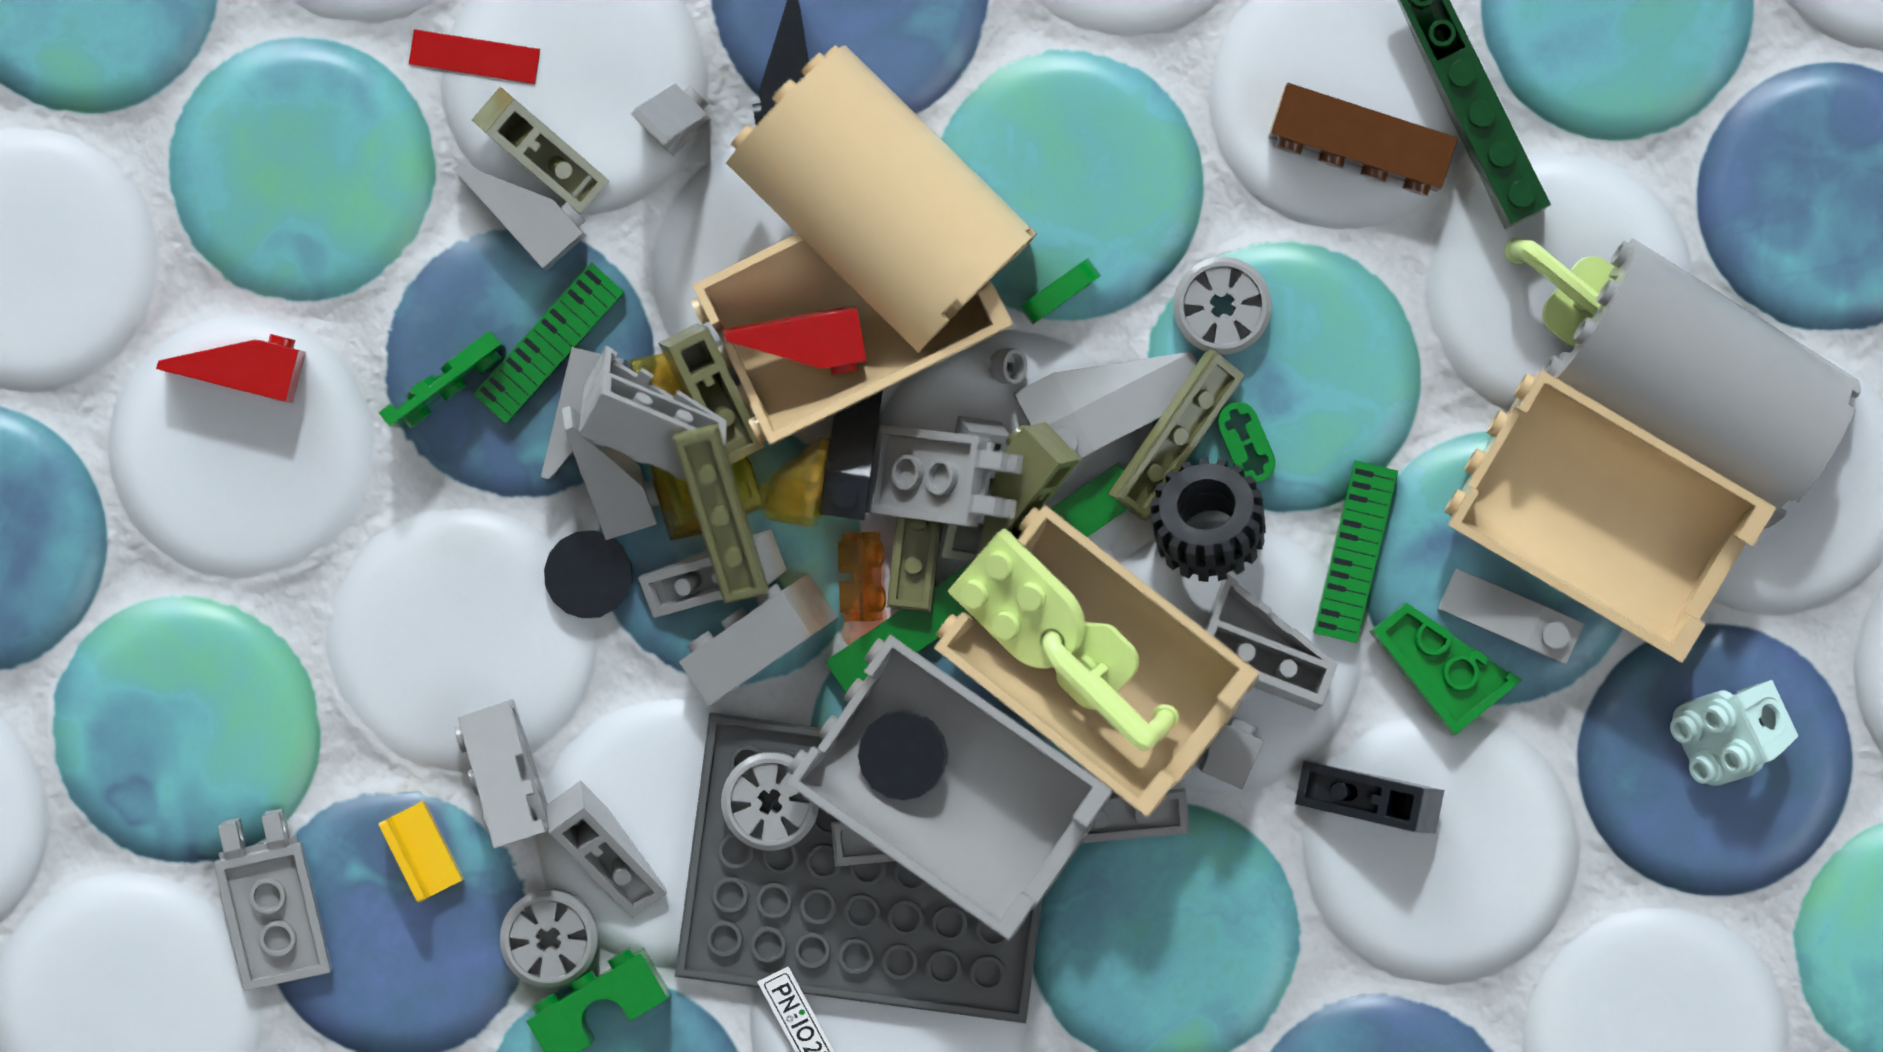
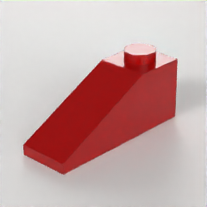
M854 305L722 329L723 338L727 342L817 368H830L831 375L856 371L857 362L867 361L858 310Z
M270 334L268 342L254 339L158 360L156 369L293 403L306 352L294 349L296 340Z

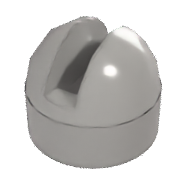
M1014 348L996 350L990 358L992 361L989 372L992 378L1006 384L1020 383L1027 372L1025 354L1020 349ZM1007 363H1010L1009 371L1006 370Z

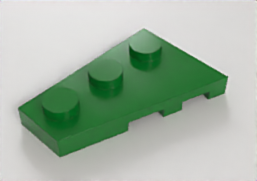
M489 330L447 361L441 367L442 373L437 377L431 375L410 388V392L405 396L408 400L398 408H394L390 403L378 413L389 427L402 428L407 424L410 429H413L432 414L428 407L440 397L447 402L460 393L467 386L463 381L464 378L476 369L480 374H483L499 362L501 356L497 352L505 347L504 343L495 332Z
M1408 603L1399 606L1369 631L1451 736L1459 733L1522 681V679L1510 671L1507 672L1490 661L1489 657L1477 649H1472L1451 635L1450 631Z

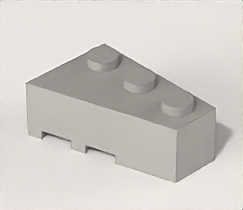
M605 346L583 388L579 435L586 437L595 445L608 446L623 452L636 462L649 463L664 469L680 480H685L673 442L674 434L718 423L724 445H726L727 420L679 390L675 396L670 395L651 383L654 377L653 374L643 368L638 374L614 360L618 352Z
M809 574L784 590H781L778 584H775L769 588L768 594L755 598L759 607L747 614L743 607L721 621L725 628L723 632L713 637L707 631L687 645L691 654L680 660L679 663L708 706L838 618Z
M1228 574V579L1222 580L1204 630L1260 673L1253 687L1316 711L1324 704L1338 663L1298 630L1291 628L1274 614L1270 607L1262 601H1258L1241 587L1237 580Z
M514 699L458 717L460 726L454 728L456 739L462 753H468L472 768L468 770L470 782L475 794H479L483 808V822L489 837H491L493 848L546 832L548 830L547 801Z

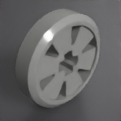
M1214 257L1196 264L1182 277L1174 294L1173 314L1176 325L1183 337L1191 345L1203 352L1211 349L1220 355H1229L1248 348L1261 337L1271 316V295L1265 280L1251 265L1232 257ZM1227 294L1233 299L1229 306L1234 308V312L1231 316L1223 313L1218 318L1211 312L1215 306L1210 304V301L1214 295L1221 299Z
M780 752L758 753L740 762L729 774L722 790V813L731 832L746 845L766 851L785 849L804 838L814 825L819 812V806L787 784L792 776L787 772V769L794 757ZM772 789H775L781 794L778 802L782 805V808L778 812L772 808L769 813H766L760 808L763 800L759 797V794L763 790L769 794Z
M558 889L538 890L521 898L507 913L500 931L501 952L510 970L524 982L541 988L561 987L578 979L593 962L599 944L597 922L589 907L575 895ZM552 928L557 929L560 935L556 939L561 941L559 948L553 945L547 949L542 948L539 942L543 938L538 935L539 930L543 929L548 932Z

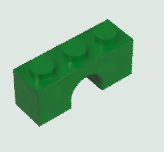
M630 947L623 950L607 961L611 967L610 969L598 976H595L593 970H590L569 983L573 989L570 993L560 999L556 997L555 993H552L531 1006L535 1013L526 1020V1023L544 1052H580L590 1046L596 1038L587 1025L586 1010L588 1005L596 1000L607 999L617 1003L629 1021L669 998L671 992L644 948L635 954Z

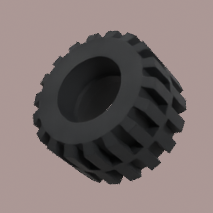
M1209 458L1199 459L1200 464L1194 466L1188 461L1181 464L1180 472L1176 473L1174 470H1171L1165 475L1166 484L1159 483L1155 489L1156 498L1151 500V519L1157 550L1161 558L1165 557L1168 567L1172 570L1180 568V574L1183 577L1190 579L1193 574L1198 575V580L1208 582L1209 576H1217L1218 581L1228 579V572L1233 571L1238 575L1245 571L1244 562L1253 564L1258 558L1257 549H1263L1266 524L1261 491L1257 490L1254 478L1251 475L1245 477L1244 469L1237 464L1231 469L1228 467V461L1218 459L1216 464H1209ZM1203 511H1220L1231 517L1223 525L1209 530L1196 529L1186 524L1191 517Z

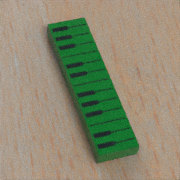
M591 262L473 395L504 423L508 424L570 355L571 348H576L625 294V291Z
M1354 460L1312 633L1357 643L1398 470Z

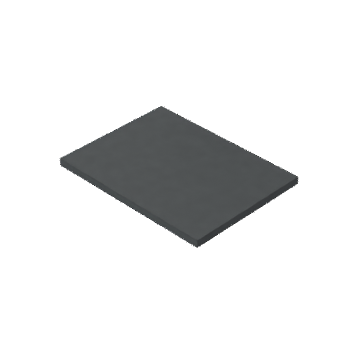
M709 713L675 977L760 988L757 981L789 966L803 994L1026 1023L1042 900L1035 910L1029 911L1024 918L1026 921L1022 927L1008 940L897 861L835 867L831 822L839 820L821 807H819L817 818L810 831L796 844L774 851L759 850L746 845L731 832L722 813V790L729 774L740 762L758 753L780 752L795 758L802 749L808 753L812 746L818 748L823 741L818 737L822 727ZM772 789L769 794L763 790L759 794V797L763 800L760 808L766 813H769L772 808L778 812L782 808V805L778 802L781 794L775 789Z

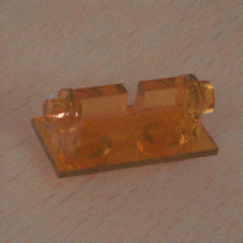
M880 532L842 533V542H838L839 573L854 572V581L839 582V613H844L845 622L882 620V611L886 605V593L881 585V567L885 560V550L883 543L880 541Z

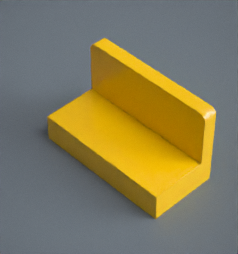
M425 800L378 823L417 903L464 879Z

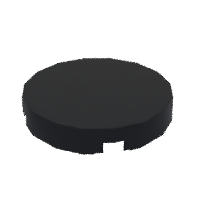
M595 530L575 532L561 539L549 552L544 567L545 587L552 601L565 613L582 619L602 617L616 610L628 596L633 582L632 562L624 547L614 538L606 540L603 533Z
M902 709L885 713L868 726L860 739L858 760L863 776L873 789L885 797L904 801L921 797L939 783L947 765L948 749L944 735L932 720L913 713V711Z

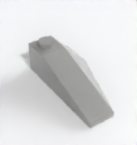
M1192 352L1054 372L1014 392V395L1030 425L1046 422L1082 458L1160 418L1197 365V361Z

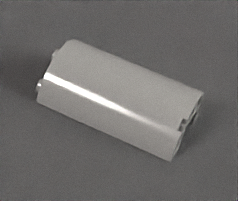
M1634 238L1629 243L1623 241L1610 260V264L1614 266L1609 274V277L1612 279L1606 282L1596 299L1601 305L1592 319L1586 317L1577 328L1573 336V341L1577 342L1572 352H1561L1559 357L1553 355L1544 366L1543 371L1776 507L1764 529L1773 526L1785 517L1787 511L1782 507L1788 500L1799 502L1808 492L1839 446L1856 410L1849 405L1851 396L1856 399L1860 395L1859 380Z
M889 635L885 642L879 638L864 659V661L869 663L864 671L868 676L864 681L857 678L843 698L848 705L839 718L831 715L818 734V737L823 741L818 748L812 746L808 753L802 749L795 756L787 769V772L792 775L787 784L1010 940L1026 921L1024 918L1029 911L1035 910L1096 822L1094 817L1099 810L1102 811L1106 806L1113 789L893 636ZM902 709L913 711V713L932 720L944 735L948 749L947 765L939 783L921 797L904 801L885 797L873 789L863 776L858 760L860 739L868 726L885 713Z

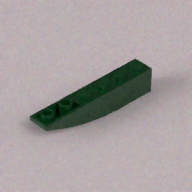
M1397 0L1443 104L1504 229L1547 209L1551 203L1450 0Z

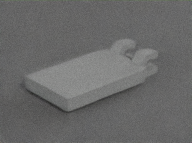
M878 424L866 512L970 527H978V523L983 524L984 515L1014 519L1017 501L989 497L987 494L991 470L1021 474L1023 456L994 451L995 443H991L988 437Z
M283 808L267 811L261 817L267 840L266 843L246 847V838L240 818L223 821L218 826L223 852L218 853L220 859L214 862V867L244 991L330 973L333 970L303 841L298 842L297 836L289 837V829Z

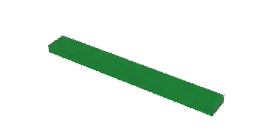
M1119 462L1050 509L1085 537L1090 536L1127 510L1108 495L1123 473V468ZM972 562L934 587L932 613L900 610L825 661L846 693L857 678L864 681L868 676L864 671L869 663L864 661V659L879 638L885 642L889 635H891L917 653L939 638L936 636V633L950 615L953 614L958 618L962 612L969 613L947 591Z

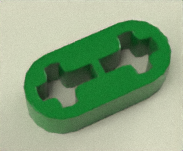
M1087 258L1030 298L1020 308L1031 324L1034 325L1089 286L1101 275L1089 258Z
M1234 402L1228 404L1218 414L1217 426L1234 466L1237 464L1243 468L1242 463L1248 460L1244 446L1251 443L1257 456L1264 454L1267 462L1261 466L1262 474L1256 476L1253 470H1244L1245 477L1251 475L1256 483L1264 481L1273 473L1276 462L1254 409L1246 403ZM1236 409L1239 415L1247 413L1250 422L1244 425L1249 439L1241 441L1236 429L1228 431L1225 422L1231 419L1229 413L1231 410Z

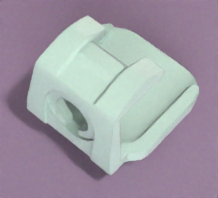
M1772 680L1741 689L1734 695L1725 690H1720L1689 700L1675 709L1670 724L1673 737L1682 744L1690 761L1689 771L1691 776L1697 782L1706 783L1711 786H1719L1752 776L1762 769L1764 763L1775 759L1798 737L1797 731ZM1759 718H1761L1765 727L1761 726Z

